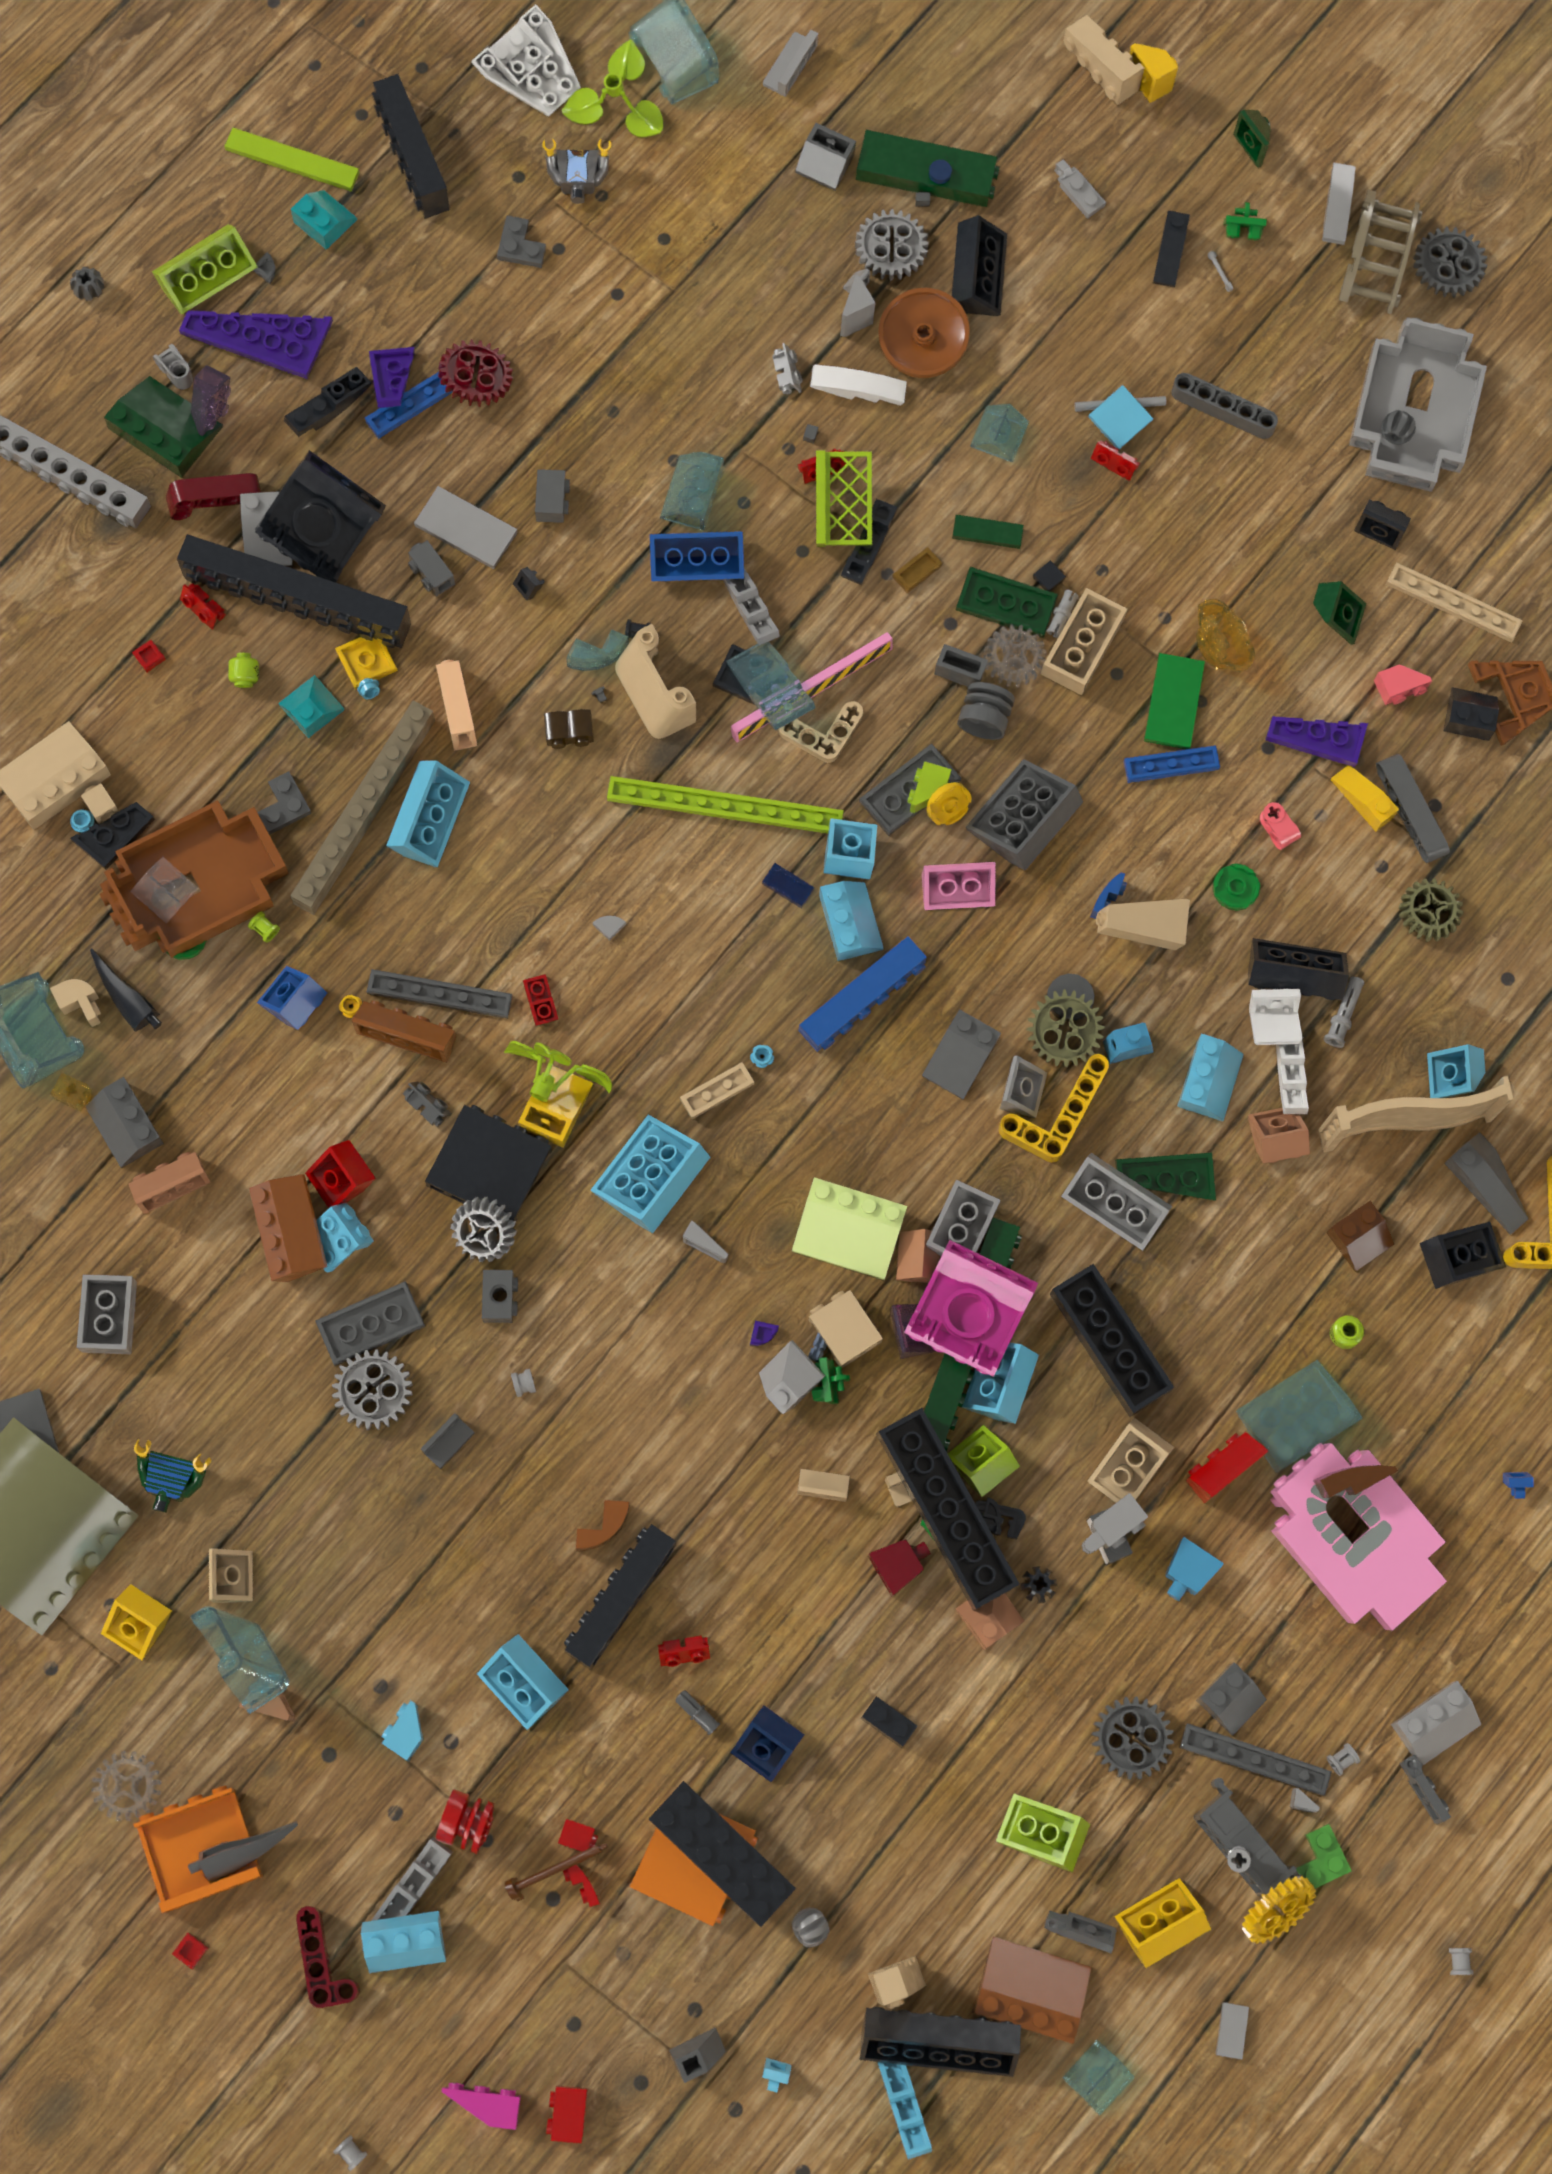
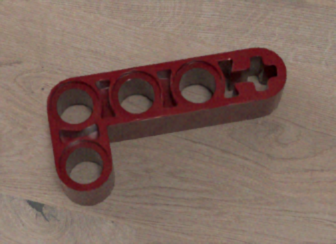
M254 473L189 478L170 483L166 493V501L171 519L179 521L190 517L193 509L240 505V494L262 492L258 476Z
M314 1906L301 1908L296 1915V1923L310 2003L316 2008H325L355 2001L360 1993V1987L355 1980L343 1979L332 1982L321 1912ZM309 1910L310 1914H315V1919L311 1920L312 1929L318 1927V1932L305 1934L304 1929L310 1930L309 1923L303 1921V1917L307 1915ZM312 1936L317 1937L320 1942L319 1948L314 1952L307 1948V1941ZM316 1962L321 1963L324 1967L323 1975L318 1978L314 1977L311 1973V1967ZM345 1983L351 1984L354 1989L353 1995L348 1999L341 1995V1987ZM320 1988L325 1989L328 1993V1999L323 2004L318 2003L315 1999V1993Z

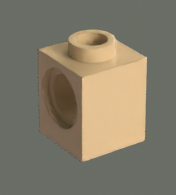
M101 783L97 786L92 785L88 787L84 794L81 795L98 824L110 819L111 815L118 812L116 805Z

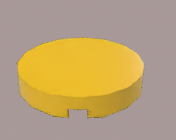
M947 783L931 795L927 803V814L937 825H952L959 821L969 810L967 806L972 801L971 794L961 783Z

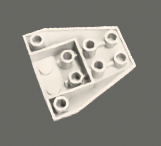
M536 4L493 46L487 47L472 60L473 65L487 80L548 117L567 101L575 91L581 88L552 22Z

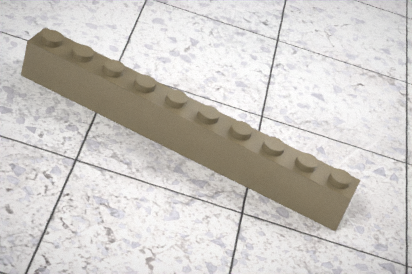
M414 700L411 702L290 895L294 905L315 915L434 724L435 717L432 710Z

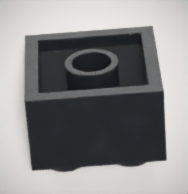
M1369 499L1354 532L1396 550L1411 518L1401 511H1394L1386 507L1382 502Z
M1452 687L1443 731L1489 741L1496 730L1499 713L1498 697Z

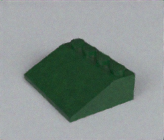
M151 376L118 399L104 416L110 431L181 478L223 428V424Z

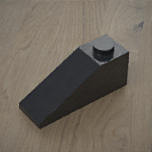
M1168 210L1153 278L1154 284L1175 288L1190 214Z

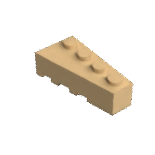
M1088 15L1066 28L1064 35L1066 48L1077 56L1081 66L1088 69L1093 80L1104 88L1109 99H1113L1119 105L1139 91L1144 67L1140 63L1135 65L1131 61L1132 56L1127 51L1122 53L1118 48V43L1113 38L1108 40L1105 31Z
M916 1956L868 1973L878 2004L885 2005V2007L890 2009L904 2004L903 1998L909 1997L926 1986Z

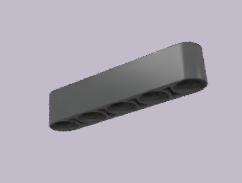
M1180 373L1175 377L1171 393L1177 401L1256 437L1268 439L1273 435L1278 422L1277 415L1274 412L1191 374ZM1179 385H1184L1188 389H1181ZM1203 394L1206 395L1208 398L1204 399L1201 398L1199 395ZM1220 404H1226L1229 408H1223ZM1241 413H1246L1249 417H1243ZM1262 423H1268L1270 427H1265Z
M1396 754L1377 762V773L1392 802L1399 809L1398 814L1423 861L1429 863L1449 854L1448 843L1402 756Z

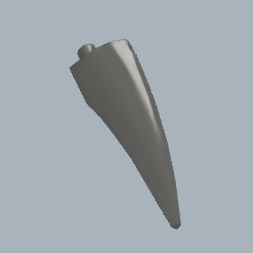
M296 1821L263 1834L241 1840L223 1842L199 1853V1860L188 1864L191 1874L202 1870L210 1884L219 1881L269 1851L297 1827L298 1823Z

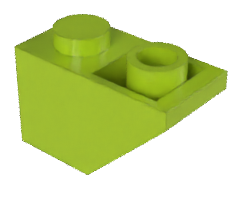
M924 761L923 768L917 769L914 782H918L916 790L911 789L907 803L911 804L910 812L915 813L927 807L931 795L938 788L949 782L952 769Z

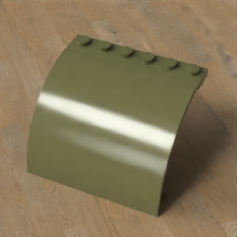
M14 1417L0 1433V1605L42 1636L139 1515Z

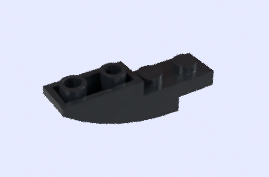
M355 367L321 388V394L285 415L284 422L298 437L313 428L317 431L354 403L371 386V381L358 367Z

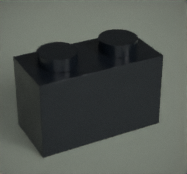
M877 1696L860 1718L900 1748L906 1744L917 1728L916 1724Z

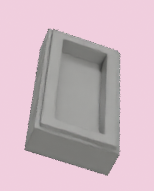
M1222 2002L1216 2055L1236 2059L1243 2058L1249 2007Z

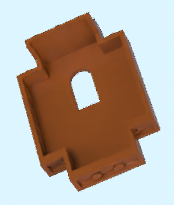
M217 800L115 851L119 858L115 863L121 874L116 875L113 868L104 871L107 880L100 884L103 892L99 895L105 906L111 905L114 912L110 913V916L116 926L121 924L124 932L120 933L126 946L132 945L134 951H137L157 941L162 952L168 951L170 957L173 958L178 953H183L254 917L257 913L274 907L264 886L288 875L289 872L255 807L228 820ZM192 873L201 892L166 909H161L154 905L153 896L156 891Z

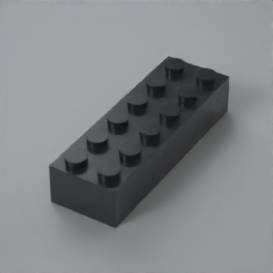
M399 74L373 82L374 92L371 95L375 103L373 104L375 113L378 118L381 117L383 132L385 136H389L391 151L393 155H397L399 160L397 161L401 174H405L406 186L409 193H413V201L417 212L421 211L424 219L449 211L447 187Z
M1094 1264L1052 1289L1050 1296L1129 1417H1132L1167 1395L1175 1388Z
M652 1524L648 1529L643 1527L636 1538L638 1544L634 1550L632 1548L627 1550L622 1558V1563L624 1564L621 1569H614L607 1580L609 1584L605 1591L601 1589L594 1598L595 1606L592 1611H585L578 1622L581 1627L576 1633L572 1631L564 1642L566 1654L590 1671L676 1548V1540Z
M685 1781L673 1791L648 1819L759 1927L766 1923L796 1889Z
M882 2007L866 2008L861 2031L859 2060L1014 2077L1020 2055L1021 2025L1010 2021L990 2022L984 2018L974 2020L963 2019L957 2015L949 2017L937 2016L931 2012L918 2014L904 2009L891 2011L885 2010Z

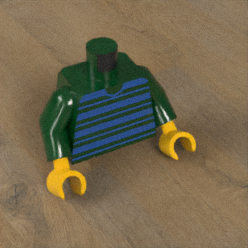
M137 1440L134 1445V1451L137 1454V1471L145 1491L156 1496L153 1510L167 1513L170 1500L183 1502L184 1498L191 1497L201 1488L206 1468L211 1464V1458H208L205 1464L200 1461L201 1454L193 1461L150 1451L149 1455L148 1451L151 1447V1441L147 1440L146 1448H142L139 1445L140 1440Z

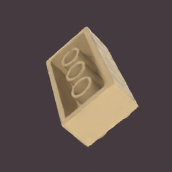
M1086 588L1045 660L1041 675L1082 695L1120 628L1127 608Z

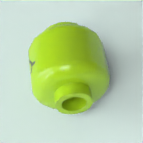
M237 653V657L231 658L228 662V679L234 683V687L251 688L259 680V661L251 658L250 653Z
M1342 1316L1330 1328L1332 1342L1341 1349L1355 1347L1364 1336L1363 1325L1354 1316Z

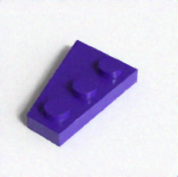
M414 347L369 351L378 408L401 406L415 354Z

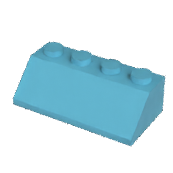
M419 761L386 846L404 857L438 867L470 782L438 761Z

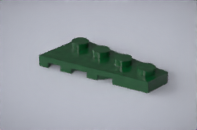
M1212 1152L1115 1160V1166L1118 1171L1145 1189L1216 1201Z

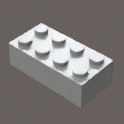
M1093 1153L1087 1156L1061 1196L1142 1251L1172 1208L1170 1204Z

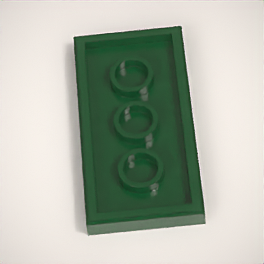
M970 567L956 606V611L1044 638L1058 594Z

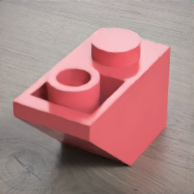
M1399 664L1378 672L1374 682L1384 704L1387 705L1393 702L1395 705L1405 701L1406 697L1413 694L1417 697L1426 693L1432 680L1427 675Z

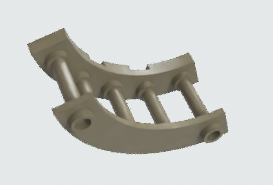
M1368 189L1361 209L1359 230L1356 233L1351 258H1354L1353 265L1348 264L1339 300L1348 303L1349 296H1354V294L1388 303L1387 313L1392 314L1393 308H1398L1401 294H1398L1408 260L1416 224L1419 225L1423 211L1419 210L1420 203L1415 202L1413 211L1381 203L1378 199H1375L1376 191ZM1376 211L1410 220L1409 224L1378 216ZM1375 224L1406 232L1405 244L1371 236L1372 233H1368L1369 225L1373 226ZM1368 245L1402 253L1399 268L1365 260V257L1361 256L1364 246L1368 247ZM1365 269L1396 277L1392 293L1388 294L1358 286V283L1354 282L1357 270Z

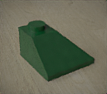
M1243 109L1239 113L1233 135L1259 169L1262 167L1269 146L1270 122L1266 117L1262 116L1259 110Z
M1342 581L1319 583L1313 605L1327 625L1349 644L1354 645L1367 603Z

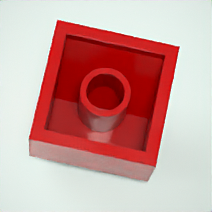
M350 1140L330 1146L305 1172L328 1208L349 1202L364 1192L376 1179Z

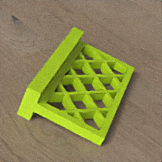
M816 451L817 547L872 545V451ZM846 457H853L850 461L846 459ZM857 457H867V467L860 473L851 463ZM830 458H841L846 465L836 473L830 467ZM848 466L858 475L849 485L839 476ZM830 471L835 475L831 480ZM866 471H867V479L863 476V474H864ZM836 478L846 486L838 496L830 490V485ZM859 478L867 484V490L861 496L851 488ZM848 489L858 498L849 508L840 500ZM830 494L835 498L831 503ZM866 494H867V502L863 499ZM837 501L846 509L838 519L830 513V508ZM860 501L867 507V513L861 519L851 511ZM848 513L858 521L849 531L840 523ZM830 517L835 521L831 526ZM866 518H867V526L863 523V521H864ZM838 524L846 534L841 540H830V531ZM861 524L867 530V540H857L851 533ZM848 536H850L853 540H845V539H846Z

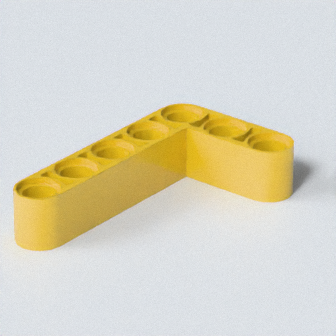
M1095 1054L1089 1058L1050 1132L1018 1115L1007 1114L1002 1118L998 1128L1000 1136L1047 1162L1059 1161L1108 1070L1109 1062L1107 1058L1101 1054ZM1091 1064H1100L1103 1068V1071H1094L1091 1068ZM1083 1083L1089 1084L1092 1091L1084 1092L1081 1090L1080 1085ZM1077 1104L1080 1106L1081 1112H1072L1069 1109V1105ZM1011 1122L1015 1124L1016 1130L1012 1132L1007 1131L1004 1124ZM1065 1124L1069 1127L1070 1132L1066 1134L1061 1133L1058 1126ZM1032 1133L1036 1135L1038 1141L1030 1143L1025 1136ZM1047 1146H1057L1059 1149V1153H1049L1047 1150Z
M1552 1156L1547 1160L1550 1243H1515L1505 1250L1503 1256L1505 1263L1510 1267L1552 1269ZM1514 1250L1521 1253V1260L1514 1256ZM1538 1251L1544 1253L1545 1261L1539 1259Z

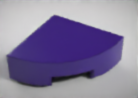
M755 1320L750 1346H760L771 1341L775 1337L779 1326Z

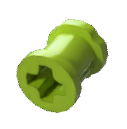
M263 912L257 913L248 924V928L260 934L266 943L270 942L280 930V927L272 924Z

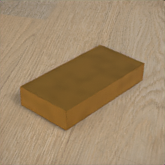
M927 547L893 573L892 577L908 594L941 568L943 563Z

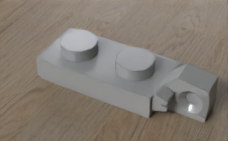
M1064 160L1056 164L1055 172L1059 176L1060 188L1086 218L1091 217L1105 207L1106 202L1075 167L1070 168Z

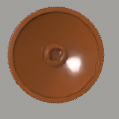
M916 288L900 294L889 303L881 316L878 334L882 353L896 370L911 377L931 378L948 372L959 363L968 347L970 329L964 309L951 295L933 288Z

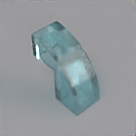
M611 629L602 649L576 638L566 658L567 667L591 671L609 666L618 660L629 645V637Z

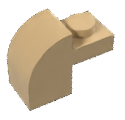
M71 979L50 988L64 1015L81 1007L92 1027L101 1023L98 1018L101 1012L95 1002L99 997L88 983L78 979Z

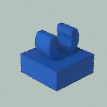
M1528 1472L1503 1473V1483L1511 1488V1495L1515 1499L1525 1498V1487H1534V1477Z

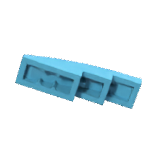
M877 2062L907 2159L932 2152L931 2143L906 2065Z

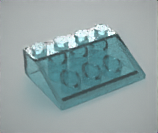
M1318 1360L1236 1410L1251 1436L1268 1450L1264 1456L1275 1473L1310 1453L1319 1443H1326L1363 1419L1349 1396Z

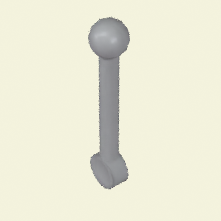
M1210 251L1208 258L1213 261L1225 283L1227 292L1232 291L1233 286L1219 265L1216 253Z

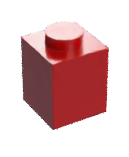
M566 1819L558 1844L583 1852L596 1845L599 1835L594 1834L595 1828Z

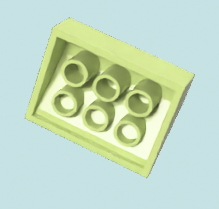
M814 1177L792 1252L885 1280L907 1206Z

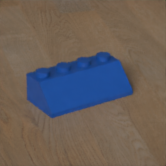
M743 531L650 534L651 581L744 579Z

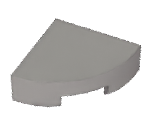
M604 916L598 918L592 924L610 941L626 925V922L616 916Z

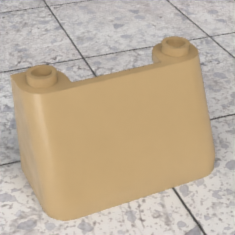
M650 624L636 633L618 658L615 669L617 676L650 735L654 738L662 739L696 722V702L690 691L684 687H675L669 691L667 690L652 663L653 657L658 655L656 647L659 643V637L653 624Z

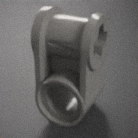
M170 344L169 348L161 354L153 356L157 366L166 374L176 388L182 390L192 385L193 376L189 365L173 344Z

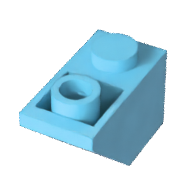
M412 1701L408 1705L403 1703L396 1714L399 1717L394 1726L389 1724L381 1736L384 1738L383 1745L408 1762L423 1741L417 1704Z

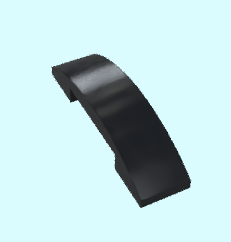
M876 498L872 507V545H856L840 577L860 585L863 584L889 531L897 511L896 506ZM865 528L858 540H867V530Z

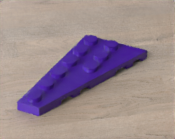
M187 311L179 332L181 335L307 379L331 327L333 318L331 316L312 318V316L303 315V317H289L283 314L252 313V315H240V313L231 312V314H217L210 311Z

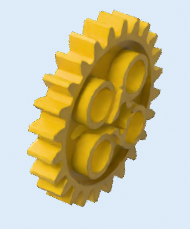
M1295 1876L1292 1880L1287 1878L1284 1884L1279 1882L1275 1889L1271 1887L1268 1894H1262V1899L1254 1902L1256 1906L1248 1910L1250 1914L1244 1917L1246 1921L1242 1923L1244 1927L1242 1930L1251 1942L1256 1944L1259 1942L1264 1944L1267 1939L1272 1941L1275 1936L1279 1938L1282 1932L1289 1931L1290 1926H1296L1298 1919L1304 1918L1303 1914L1310 1910L1308 1906L1314 1904L1312 1899L1316 1897V1889L1303 1876L1300 1878ZM1274 1905H1277L1285 1915L1280 1914Z

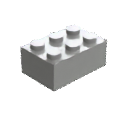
M83 1275L77 1348L82 1353L131 1354L137 1281L132 1276Z

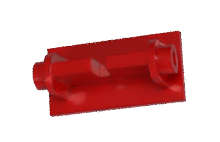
M1098 441L1090 459L1130 481L1134 471L1140 465L1137 462V458H1133L1125 452L1119 454V449L1109 444L1108 441Z
M834 448L833 450H831V451H829V452H844V451H841V449L836 450V449ZM816 456L807 460H801V463L797 464L799 472L802 473L804 484L815 481ZM830 458V467L836 473L846 465L841 458Z
M191 583L187 586L184 584L180 600L185 607L191 609L198 616L201 622L214 629L216 619L221 621L225 617L224 609L213 599L206 603L205 601L209 599V595L199 585Z
M702 1635L684 1638L685 1647H681L680 1639L662 1641V1644L658 1645L661 1667H675L687 1662L700 1663L710 1659L707 1637L702 1638Z

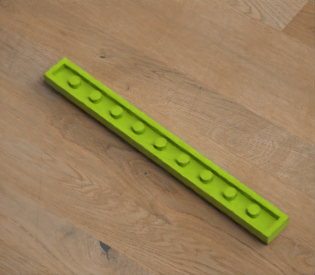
M610 776L607 801L827 834L830 819L842 820L844 811Z

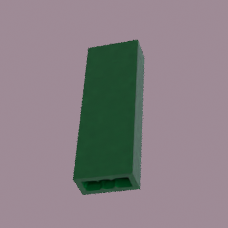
M866 130L857 165L856 180L915 193H930V196L987 207L988 200H993L996 186H993L992 182L993 179H998L1000 166L996 165L997 156ZM936 160H945L952 168L951 178L944 184L934 183L929 177V167Z

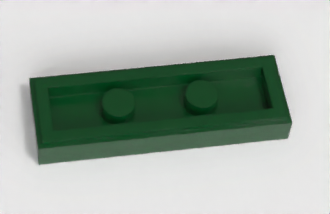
M956 514L952 539L1020 549L1024 525Z

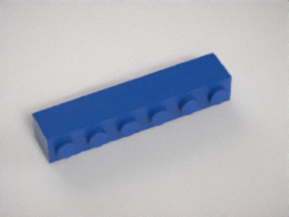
M907 936L799 1025V1032L816 1052L822 1048L824 1050L828 1049L835 1042L834 1038L840 1033L844 1035L852 1029L853 1022L858 1018L860 1020L866 1018L871 1013L870 1008L875 1004H883L889 998L888 994L892 990H900L908 982L906 980L912 974L916 976L921 973L926 967L924 965L926 963V955Z

